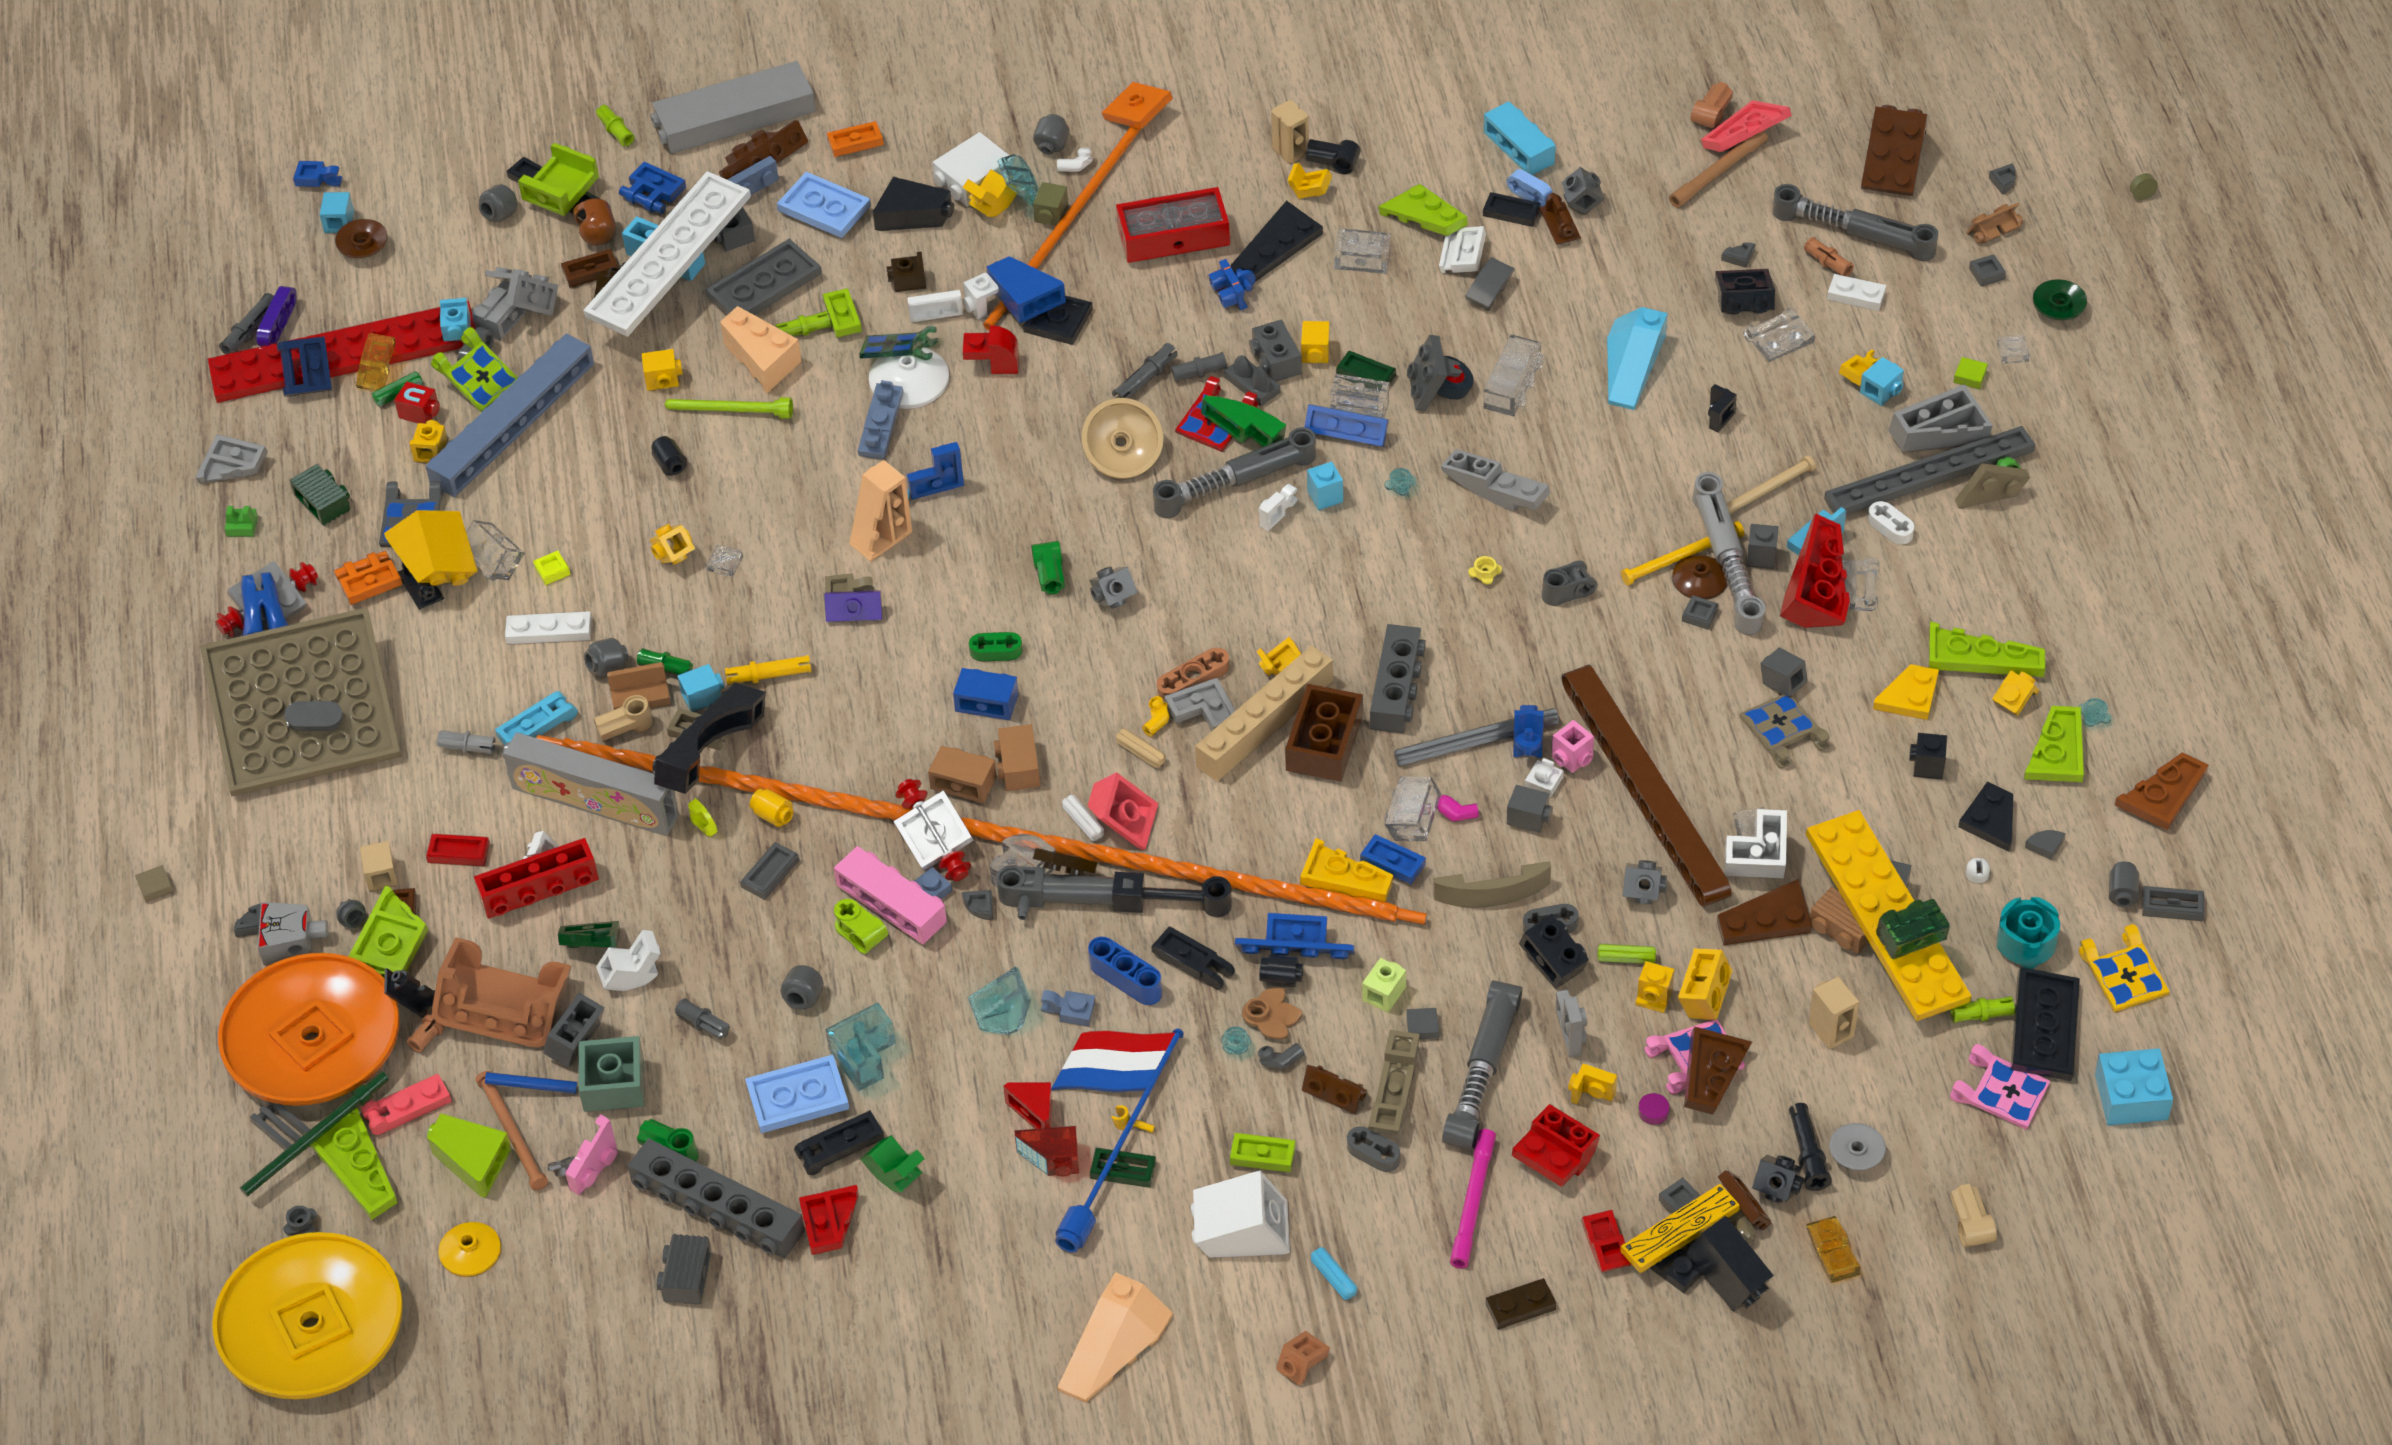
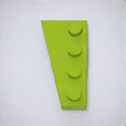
M1930 621L1929 668L2006 675L2011 670L2018 675L2023 671L2030 676L2044 677L2045 649L2010 640L2006 643H2001L1993 639V636L1982 634L1981 638L1967 635L1964 629L1956 627L1952 631L1939 628V623Z
M358 1108L354 1109L310 1145L311 1149L371 1220L397 1204L396 1196L371 1142Z

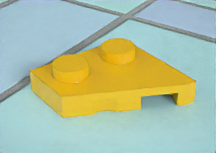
M1910 664L1875 698L1873 710L1928 720L1939 669Z

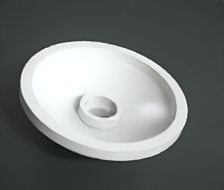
M911 346L910 353L906 355H893L894 350L884 353L874 362L869 372V385L873 394L876 383L881 384V380L891 381L894 386L903 387L904 393L899 407L901 409L918 408L932 403L944 393L949 383V370L945 360L936 352L919 346Z

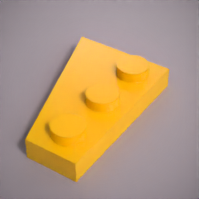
M1315 838L1300 876V885L1386 902L1393 884L1392 874L1364 860L1357 862L1347 857V852L1339 848L1334 851L1324 846L1325 841Z

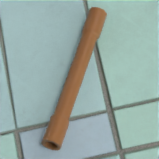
M1762 131L1742 141L1689 183H1685L1669 196L1671 204L1676 208H1680L1715 178L1748 153H1752L1768 140L1766 132Z

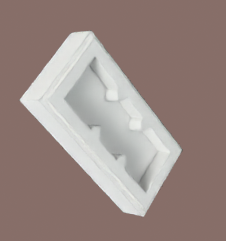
M960 290L907 298L911 322L963 315Z

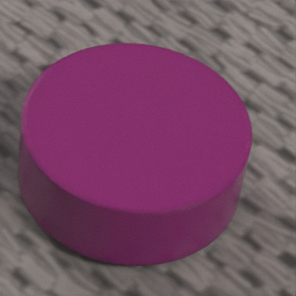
M1657 1093L1643 1096L1639 1101V1117L1648 1124L1657 1125L1663 1123L1669 1115L1668 1100L1663 1095Z

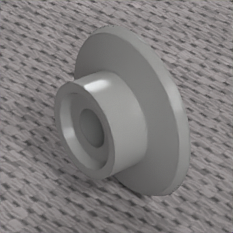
M1850 1123L1839 1127L1832 1134L1829 1143L1834 1159L1842 1166L1852 1170H1866L1874 1167L1883 1159L1886 1150L1881 1134L1871 1126L1861 1123Z

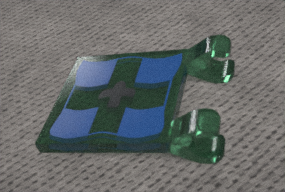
M928 326L920 332L868 335L859 353L860 359L913 355L922 360H930L933 353H924L922 348L937 344L938 338L931 339L927 335L930 332L935 333L937 328L935 326Z

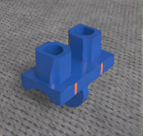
M1227 259L1219 261L1220 270L1208 274L1214 291L1227 286L1226 289L1218 292L1223 308L1237 304L1240 310L1248 308L1243 298L1244 290L1250 292L1253 289L1252 285L1256 280L1255 275L1250 270L1238 269L1234 273Z
M1521 705L1520 710H1514L1513 757L1531 755L1542 758L1544 711H1538V706Z

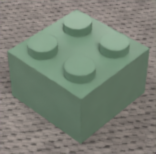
M639 1036L579 1041V1095L584 1112L645 1106L644 1054Z

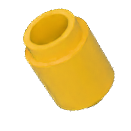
M758 789L750 799L749 807L753 810V813L776 827L787 824L793 817L792 802L769 789Z

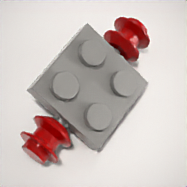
M275 561L252 574L257 588L256 591L262 590L260 574L271 572L286 620L306 608L307 603L297 590L305 593L307 584L317 585L316 579L318 574L311 564L306 565L304 562H300V570L298 571L290 568L289 579ZM241 581L230 587L227 592L239 609L237 610L229 606L227 607L228 614L225 616L217 613L218 620L215 623L223 635L228 634L233 637L234 629L239 628L242 631L244 629ZM261 608L263 629L266 631L268 630L264 608Z

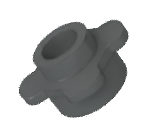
M295 1206L289 1209L286 1213L287 1224L283 1227L285 1234L313 1233V1220L317 1217L316 1211L305 1206Z

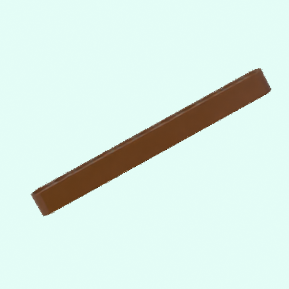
M1588 664L1562 674L1561 679L1566 694L1698 903L1705 907L1731 897V886L1724 872L1592 666Z

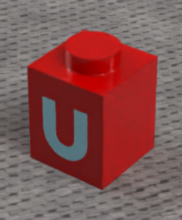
M407 381L394 399L398 417L414 423L426 424L427 421L437 416L440 409L435 389Z

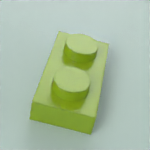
M848 288L822 294L836 338L862 332L861 323Z
M1234 1133L1230 1165L1291 1173L1296 1141Z

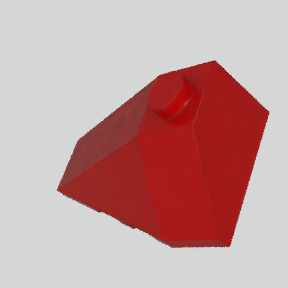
M1817 513L1813 516L1784 596L1780 617L1804 628L1842 626L1845 623L1850 597L1849 592H1846L1845 588L1847 573L1843 569L1842 564L1844 548L1840 524Z

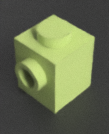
M1380 958L1362 983V1001L1389 1013L1406 988V970L1395 962H1388Z

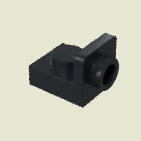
M1716 384L1711 387V406L1708 410V416H1710L1709 429L1719 433L1736 413L1737 394Z

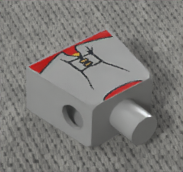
M261 902L258 950L263 965L273 964L297 955L311 953L312 939L328 938L329 927L327 920L313 921L308 906Z

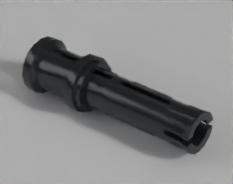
M1796 1103L1797 1113L1794 1107L1790 1106L1789 1114L1800 1149L1798 1163L1804 1170V1186L1810 1191H1820L1830 1186L1832 1178L1825 1168V1153L1818 1148L1808 1111L1809 1108L1805 1103Z

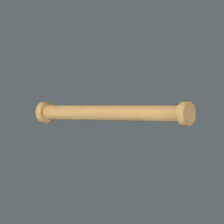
M1809 455L1803 457L1800 463L1726 503L1730 514L1804 472L1814 471L1816 465L1812 457Z

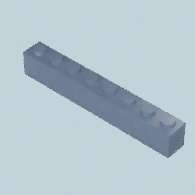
M567 333L556 341L544 355L539 357L527 371L521 374L509 388L504 390L491 405L486 407L474 421L469 423L456 438L451 440L439 454L428 462L425 467L429 483L440 481L443 492L455 498L594 365L591 346Z

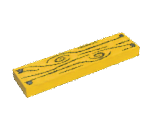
M1719 1184L1621 1246V1253L1639 1273H1642L1699 1237L1725 1215L1729 1218L1737 1213L1740 1205Z

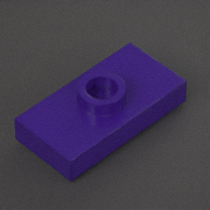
M881 590L825 592L824 594L826 622L882 620Z

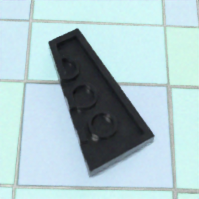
M1286 200L1230 266L1234 273L1238 269L1252 271L1256 277V282L1323 234V226Z

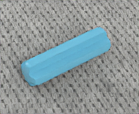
M1319 1247L1311 1253L1312 1263L1343 1299L1349 1300L1358 1293L1357 1285L1325 1248Z

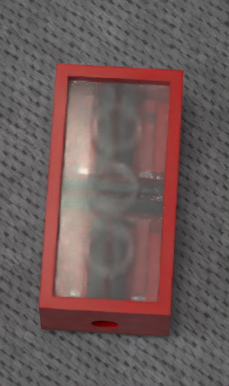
M1219 187L1116 204L1117 227L1127 263L1230 245L1229 220Z

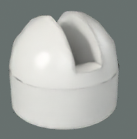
M1972 858L1966 866L1965 875L1967 879L1973 883H1983L1988 880L1990 874L1988 861L1984 858ZM1977 867L1981 868L1982 873H1977Z

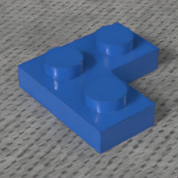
M957 442L931 448L933 467L907 474L908 490L912 500L964 486L961 453Z

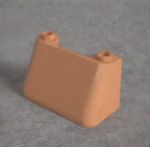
M455 937L438 972L432 1006L434 1019L443 1026L529 1047L538 1048L544 1046L547 1035L554 1027L572 965L553 961L548 962L542 966L538 978L481 965V948L472 941Z

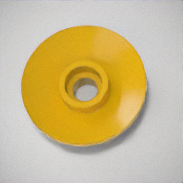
M466 1222L453 1227L444 1235L440 1242L438 1253L441 1264L447 1271L457 1276L471 1277L484 1273L496 1263L501 1252V1243L498 1234L490 1226L480 1222Z

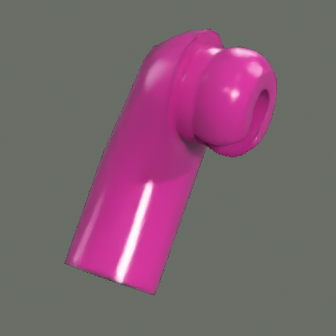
M1441 795L1437 799L1436 807L1438 811L1450 821L1456 822L1479 817L1476 803L1460 805L1448 795Z

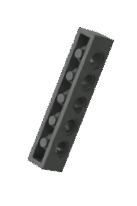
M649 1138L627 1165L631 1182L639 1190H648L656 1194L665 1203H674L682 1207L689 1215H698L708 1220L715 1228H724L734 1233L741 1241H750L758 1245L769 1255L776 1254L785 1259L805 1232L802 1214Z

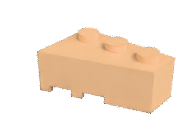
M885 460L869 468L862 475L849 543L870 562L912 533L906 477Z

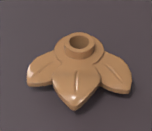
M1270 988L1264 990L1258 998L1250 999L1244 1005L1242 1017L1248 1025L1258 1027L1262 1035L1272 1039H1284L1288 1037L1286 1027L1297 1023L1302 1017L1303 1012L1299 1008L1283 1002L1285 998L1284 988Z

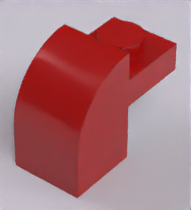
M990 325L989 333H964L963 360H990L991 374H1018V340L1011 331L1000 326Z

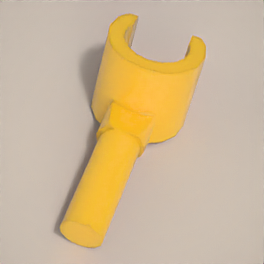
M1118 1105L1115 1107V1110L1120 1117L1111 1116L1117 1129L1124 1130L1130 1119V1114L1126 1106ZM1137 1119L1133 1127L1151 1133L1155 1129L1154 1125Z

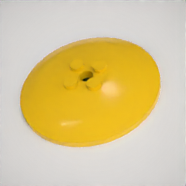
M314 1232L290 1236L273 1242L252 1254L228 1278L220 1291L213 1312L212 1329L215 1346L228 1371L239 1382L258 1393L281 1399H309L324 1396L355 1383L375 1368L384 1358L396 1339L400 1328L403 1312L402 1293L395 1272L390 1264L368 1244L336 1233ZM309 1318L319 1319L313 1327L302 1326Z

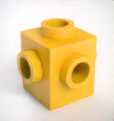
M670 523L665 524L655 530L656 536L649 539L652 544L650 548L654 557L658 561L661 560L662 563L672 562L673 565L678 564L688 558L687 553L695 549L689 532L682 524L671 526Z

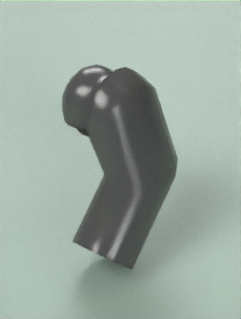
M1297 1043L1282 1053L1274 1052V1049L1270 1046H1263L1258 1051L1259 1062L1266 1068L1286 1069L1303 1057L1304 1051Z

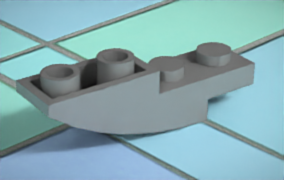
M1455 449L1441 465L1442 471L1466 489L1512 511H1515L1519 506L1536 510L1550 494L1549 485L1505 472L1500 462Z

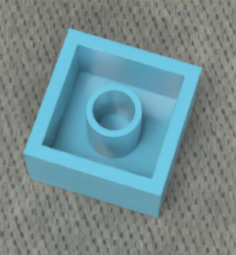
M2160 1048L2099 1054L2095 1078L2107 1125L2169 1119L2173 1096Z

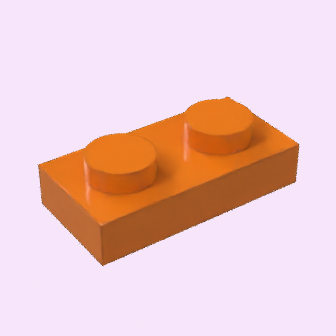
M876 121L827 133L828 143L834 157L884 145L883 137Z

